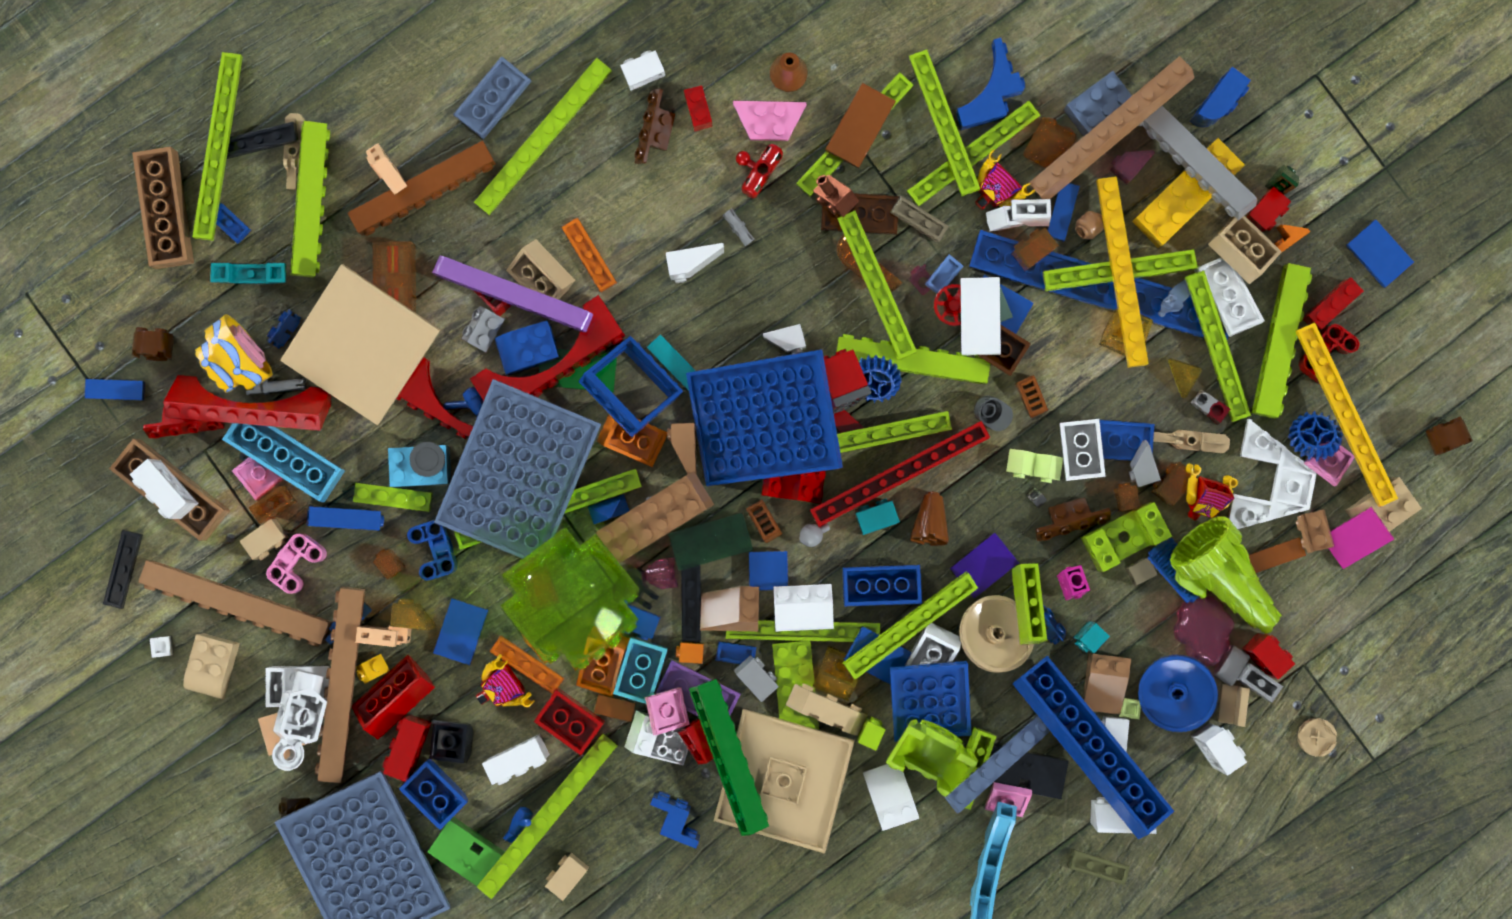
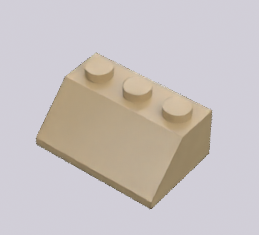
M537 239L524 246L506 270L521 286L558 300L576 281Z

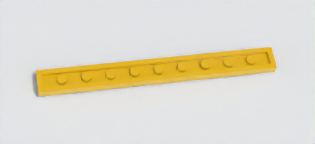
M1117 176L1097 179L1096 183L1128 368L1145 366L1149 363Z
M1312 323L1295 331L1377 506L1381 507L1397 500L1396 492L1316 324Z

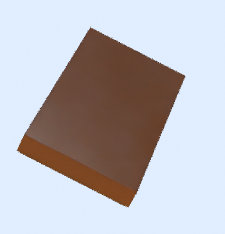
M862 83L825 151L859 169L896 101Z

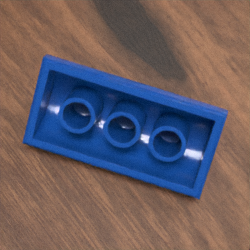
M920 565L843 568L844 607L922 604Z

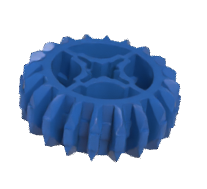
M877 354L874 358H871L869 355L866 359L861 357L859 364L868 383L867 386L871 390V394L865 397L866 401L871 399L875 403L876 400L883 402L884 398L890 400L891 396H895L897 391H899L902 379L900 369H897V364H892L891 359L886 361L884 356L878 358Z
M1315 411L1311 415L1308 412L1304 416L1299 415L1297 420L1292 422V426L1289 429L1290 447H1295V452L1300 451L1301 457L1304 455L1308 456V461L1311 457H1314L1316 462L1320 457L1323 460L1327 459V456L1332 457L1334 453L1338 452L1339 446L1342 444L1343 432H1340L1341 427L1336 425V420H1330V415L1327 417L1323 416V412L1320 415H1317ZM1306 427H1311L1310 429H1305V431H1301ZM1329 442L1326 445L1320 446V444Z

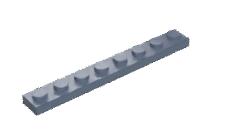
M1037 715L950 792L945 799L956 813L961 812L1050 732L1048 727Z

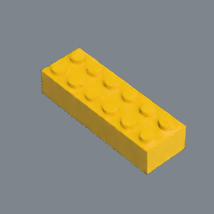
M1219 138L1206 148L1233 175L1237 174L1245 166ZM1185 170L1132 221L1157 248L1163 246L1212 198V194L1208 190L1204 191L1199 186V181L1195 177L1191 178Z

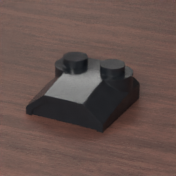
M433 720L429 759L467 763L472 752L473 728L471 724Z

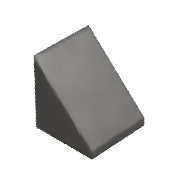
M1035 487L1026 495L1038 508L1047 501L1044 495Z

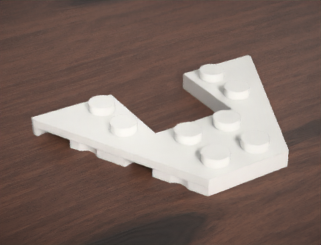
M1247 419L1240 457L1277 464L1270 501L1233 494L1234 500L1230 503L1228 518L1237 529L1309 510L1317 474L1306 466L1303 460L1291 453L1278 440L1272 438L1268 432L1262 430L1251 419Z

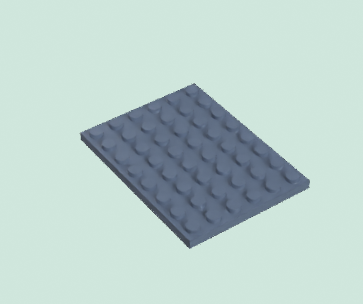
M493 379L434 523L543 566L601 423Z
M382 770L275 821L324 919H430L449 910L451 907Z

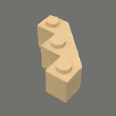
M805 683L802 686L794 685L786 706L832 727H837L846 733L859 735L867 717V714L861 712V707L854 704L851 707L837 702V697L831 694H827V696L820 695L813 691L814 688Z

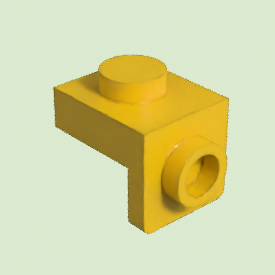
M381 654L356 667L357 676L364 684L390 671Z

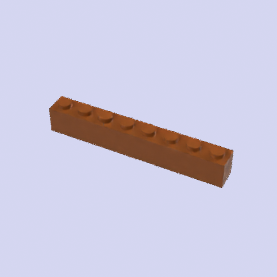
M482 140L405 182L407 187L395 195L389 190L348 212V215L357 232L362 236H369L375 232L376 228L390 225L393 219L405 217L413 208L419 209L425 206V202L428 200H436L443 196V192L457 189L460 183L474 180L477 174L489 172L496 163Z

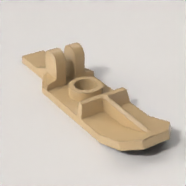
M289 113L285 118V123H296L299 142L284 145L283 165L287 171L286 189L296 190L301 127L303 121H305L302 115L298 113ZM295 148L296 153L290 154L291 149Z
M1177 430L1173 433L1154 432L1153 442L1170 443L1176 449L1225 453L1230 447V439L1226 434ZM1190 437L1194 438L1193 444H1190L1188 442V439Z

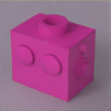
M1081 565L1066 567L1065 570L1057 575L1065 600L1082 598L1083 595L1090 591Z

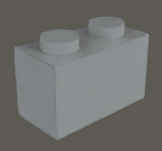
M750 655L734 669V672L762 702L779 687L775 682L778 679L771 671L767 673L763 669L765 664L758 657L754 659Z
M1249 663L1246 664L1237 681L1269 702H1273L1283 688L1282 685Z

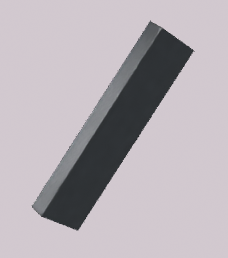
M289 122L230 137L227 159L299 142L296 123Z
M122 530L103 605L124 609L143 534Z
M681 565L682 642H701V565Z

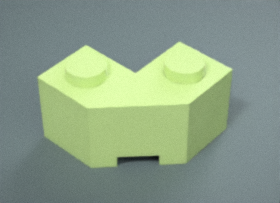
M1010 449L1006 472L1014 473L1013 477L1025 479V476L1040 478L1041 482L1052 483V480L1060 481L1063 458Z

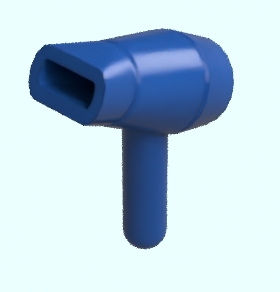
M471 387L462 394L465 401L445 402L443 405L447 410L470 408L475 416L478 417L484 401L476 388Z
M519 807L513 816L509 830L503 837L505 841L513 843L524 828L531 825L533 812L530 809Z

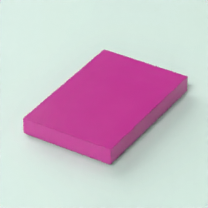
M1371 506L1332 529L1330 532L1334 547L1328 549L1344 569L1393 541L1394 537Z

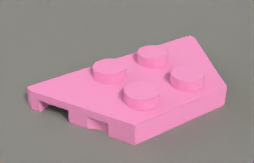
M733 101V106L750 141H788L806 108V102Z

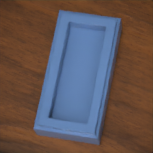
M949 254L925 285L937 294L943 287L950 284L963 268V265Z

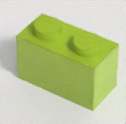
M871 716L870 719L866 718L856 739L858 743L876 751L886 729L881 720Z

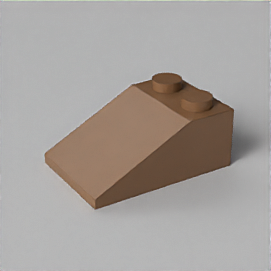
M671 424V428H667L668 440L671 441L687 474L696 473L695 424Z
M739 586L701 594V631L758 632L759 587Z
M1088 652L1083 700L1092 711L1120 715L1129 679L1131 658Z

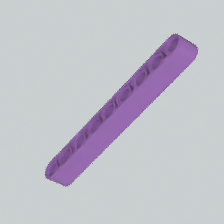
M441 255L438 257L432 274L581 332L586 333L593 314L587 310Z

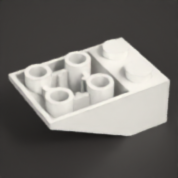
M271 666L266 668V707L280 706L283 692L292 690L297 671L324 677L319 695L327 701L324 698L325 687H329V679H326L327 668H330V666Z
M636 710L624 746L626 749L635 754L679 765H684L689 750L678 733L684 727L653 735L649 714Z

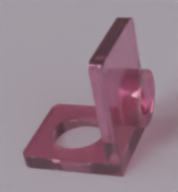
M926 264L922 267L919 265L910 272L911 276L909 278V281L921 295H925L931 290L928 287L921 288L918 284L920 278L926 277L929 279L931 277L925 270Z

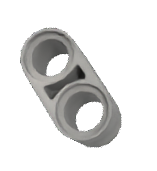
M1231 645L1222 657L1213 675L1229 686H1232L1246 666L1250 655Z

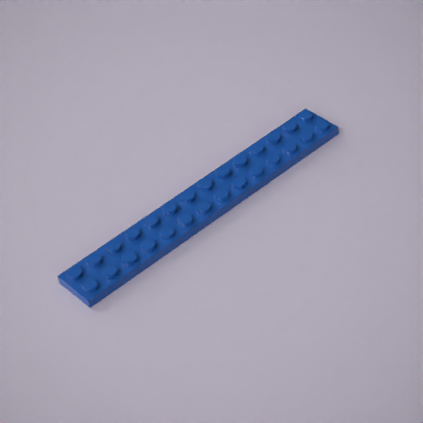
M980 230L969 268L1045 290L1043 271L1092 263ZM1141 278L1134 279L1141 320L1204 339L1191 295L1182 303L1184 306L1180 311L1168 312L1164 317H1160L1158 312L1161 310V303L1173 288ZM1113 282L1048 291L1118 312ZM1223 326L1226 339L1228 340V334Z

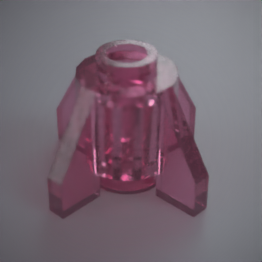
M658 559L649 565L647 570H645L646 581L660 589L678 587L673 568L675 567L676 559Z

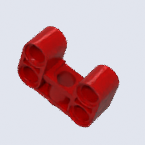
M1338 324L1327 326L1320 333L1329 353L1333 348L1341 354L1353 353L1359 348V340ZM1330 329H1333L1335 331V338H1332L1330 336ZM1346 340L1351 343L1350 350L1345 347ZM1305 353L1299 361V369L1316 383L1320 384L1313 368H1308L1306 364L1308 358Z

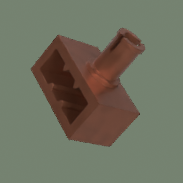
M829 174L818 177L816 181L818 186L813 190L817 196L816 201L822 207L826 205L832 214L835 215L837 213L844 217L859 202L850 188Z

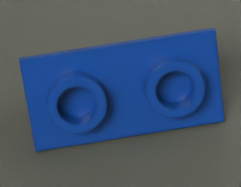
M290 309L280 315L278 319L280 323L276 328L272 327L267 334V337H269L268 343L274 341L273 345L278 349L281 346L283 347L290 337L285 330L288 329L293 333L300 324L299 320L301 317L297 314L292 316Z
M1043 604L1045 625L1048 627L1046 629L1047 639L1050 643L1053 642L1056 645L1065 639L1066 630L1061 623H1057L1054 619L1051 609L1046 608Z

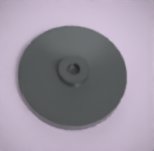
M422 442L411 451L410 465L414 472L420 476H435L445 465V454L437 444Z

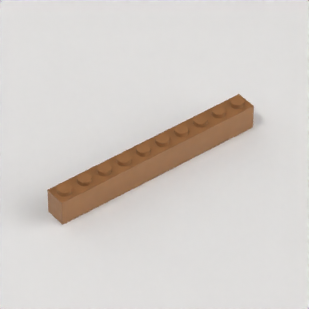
M1180 56L1031 180L1029 182L1031 183L1030 187L1032 190L1035 189L1034 193L1039 199H1051L1191 82L1194 79L1193 69Z
M146 560L138 582L144 584V588L155 591V589L162 590L163 595L170 597L176 595L181 597V601L187 603L197 602L201 608L210 609L212 607L217 609L216 612L219 614L228 615L229 613L235 615L237 620L246 622V619L253 621L254 626L261 628L267 626L271 628L272 632L278 634L288 633L292 639L308 640L307 643L313 646L326 643L325 639L328 637L329 628L333 621L153 560Z
M342 586L340 591H336L335 602L338 603V610H334L333 622H336V627L331 632V641H334L333 649L330 648L328 660L332 661L331 668H327L326 679H329V687H325L324 698L327 699V704L323 716L325 718L324 725H321L319 737L323 738L322 744L318 745L317 756H320V763H316L315 775H318L317 781L341 783L344 776L359 643L355 642L357 627L362 624L366 590L362 588Z

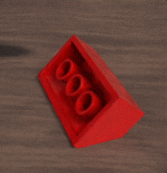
M407 655L352 705V709L363 730L378 740L428 695L435 686L411 656Z

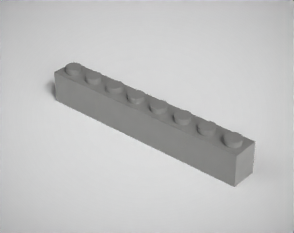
M1163 106L1138 125L1139 127L1143 126L1147 130L1148 136L1153 140L1156 139L1161 149L1165 152L1168 151L1175 163L1181 164L1191 178L1195 177L1199 181V186L1204 191L1208 190L1212 194L1213 200L1225 207V211L1229 216H1234L1239 220L1256 206L1257 197Z

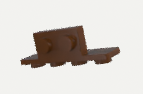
M660 88L651 90L647 98L648 107L643 116L644 124L639 133L640 141L635 151L636 164H645L647 162L650 147L662 151H667L675 113L659 108L663 90Z
M1085 497L1049 507L1048 513L1053 524L1037 528L1036 539L1037 541H1046L1058 535H1067L1075 530H1084L1089 526L1105 524L1111 520L1110 508L1091 513Z

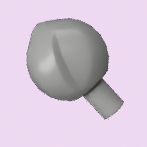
M827 523L820 527L815 524H807L800 531L799 541L805 546L815 547L820 544L823 533L829 531L830 527Z

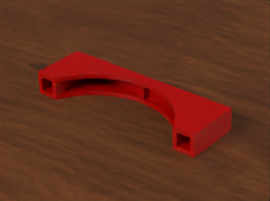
M597 295L582 305L584 310L593 314L586 333L580 331L574 346L559 363L544 372L527 377H507L485 368L470 378L483 401L493 379L539 397L543 390L556 386L559 383L558 380L564 376H571L578 367H584L595 356L605 354L610 346L620 344L626 335L602 298Z
M423 357L396 399L400 401L403 398L408 401L407 406L416 411L420 408L425 411L423 415L431 420L434 418L441 421L440 425L449 430L451 427L458 430L456 434L467 439L471 434L473 426L459 420L444 408L432 385L430 360Z
M177 375L163 403L165 416L169 418L321 431L332 401L331 394L320 387L311 386L300 394L278 401L265 403L235 402L208 392L199 383L197 376Z

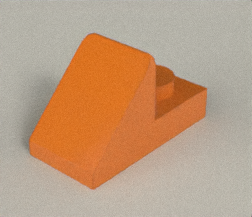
M1281 224L1276 228L1283 237L1276 241L1274 245L1283 252L1307 235L1310 230L1308 228Z

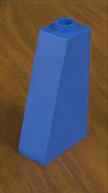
M308 506L307 526L380 531V527L384 525V515H381V511Z

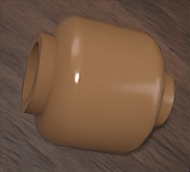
M1093 211L1086 212L1076 221V233L1082 239L1091 240L1104 229L1102 215Z

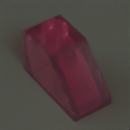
M1148 150L1125 152L1122 156L1118 154L1111 162L1113 167L1110 171L1127 185L1155 152Z

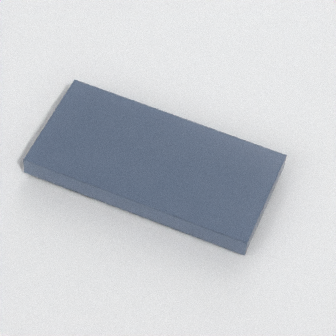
M501 56L453 115L484 140L532 81Z

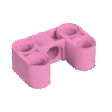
M295 534L277 554L275 560L267 569L266 576L286 593L300 592L304 583L293 572V567L301 557L314 563L323 561L327 556L326 549L306 534ZM299 537L304 539V545L301 548L297 545ZM315 548L320 552V556L317 559L312 556ZM276 568H278L281 571V576L279 578H276L274 576V570ZM292 579L296 582L294 590L289 587V582Z

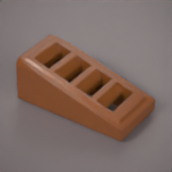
M1034 375L1015 383L1030 418L1048 411ZM1029 383L1032 384V387L1024 390L1023 386ZM1032 390L1035 391V394L1028 397L1026 396V393ZM1038 397V401L1029 404V400ZM1041 404V408L1032 411V407Z
M763 499L746 508L765 543L782 535ZM763 507V511L756 515L753 514V512ZM767 514L766 518L759 522L757 521V519ZM771 521L770 525L764 527L763 529L761 528L762 525ZM775 528L774 531H772L771 533L765 535L766 532H768L769 530Z

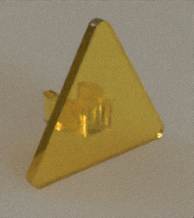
M1171 358L1168 360L1181 397L1186 398L1200 376L1202 369Z

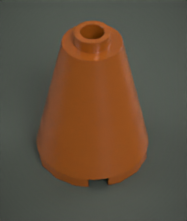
M791 52L776 58L770 68L772 83L776 88L785 92H793L800 89L808 75L805 62Z
M931 491L924 495L910 535L912 542L924 545V542L930 543V546H944L948 544L949 536L944 500L940 493Z

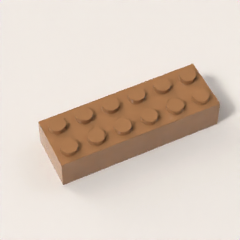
M172 147L133 152L149 266L154 269L194 264L178 151Z
M133 438L109 469L145 497V491L134 485L130 474L147 459L161 460L199 503L182 519L173 520L199 541H207L231 510L144 441Z
M692 472L595 533L616 566L714 506V503L696 473Z

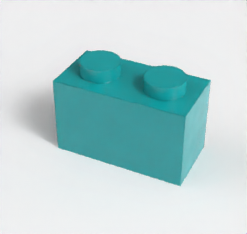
M886 498L877 501V506L870 508L869 505L858 508L859 512L855 513L862 535L900 523L893 501L888 502Z
M1088 621L1073 638L1077 641L1075 645L1086 653L1088 651L1095 653L1110 636L1097 623Z

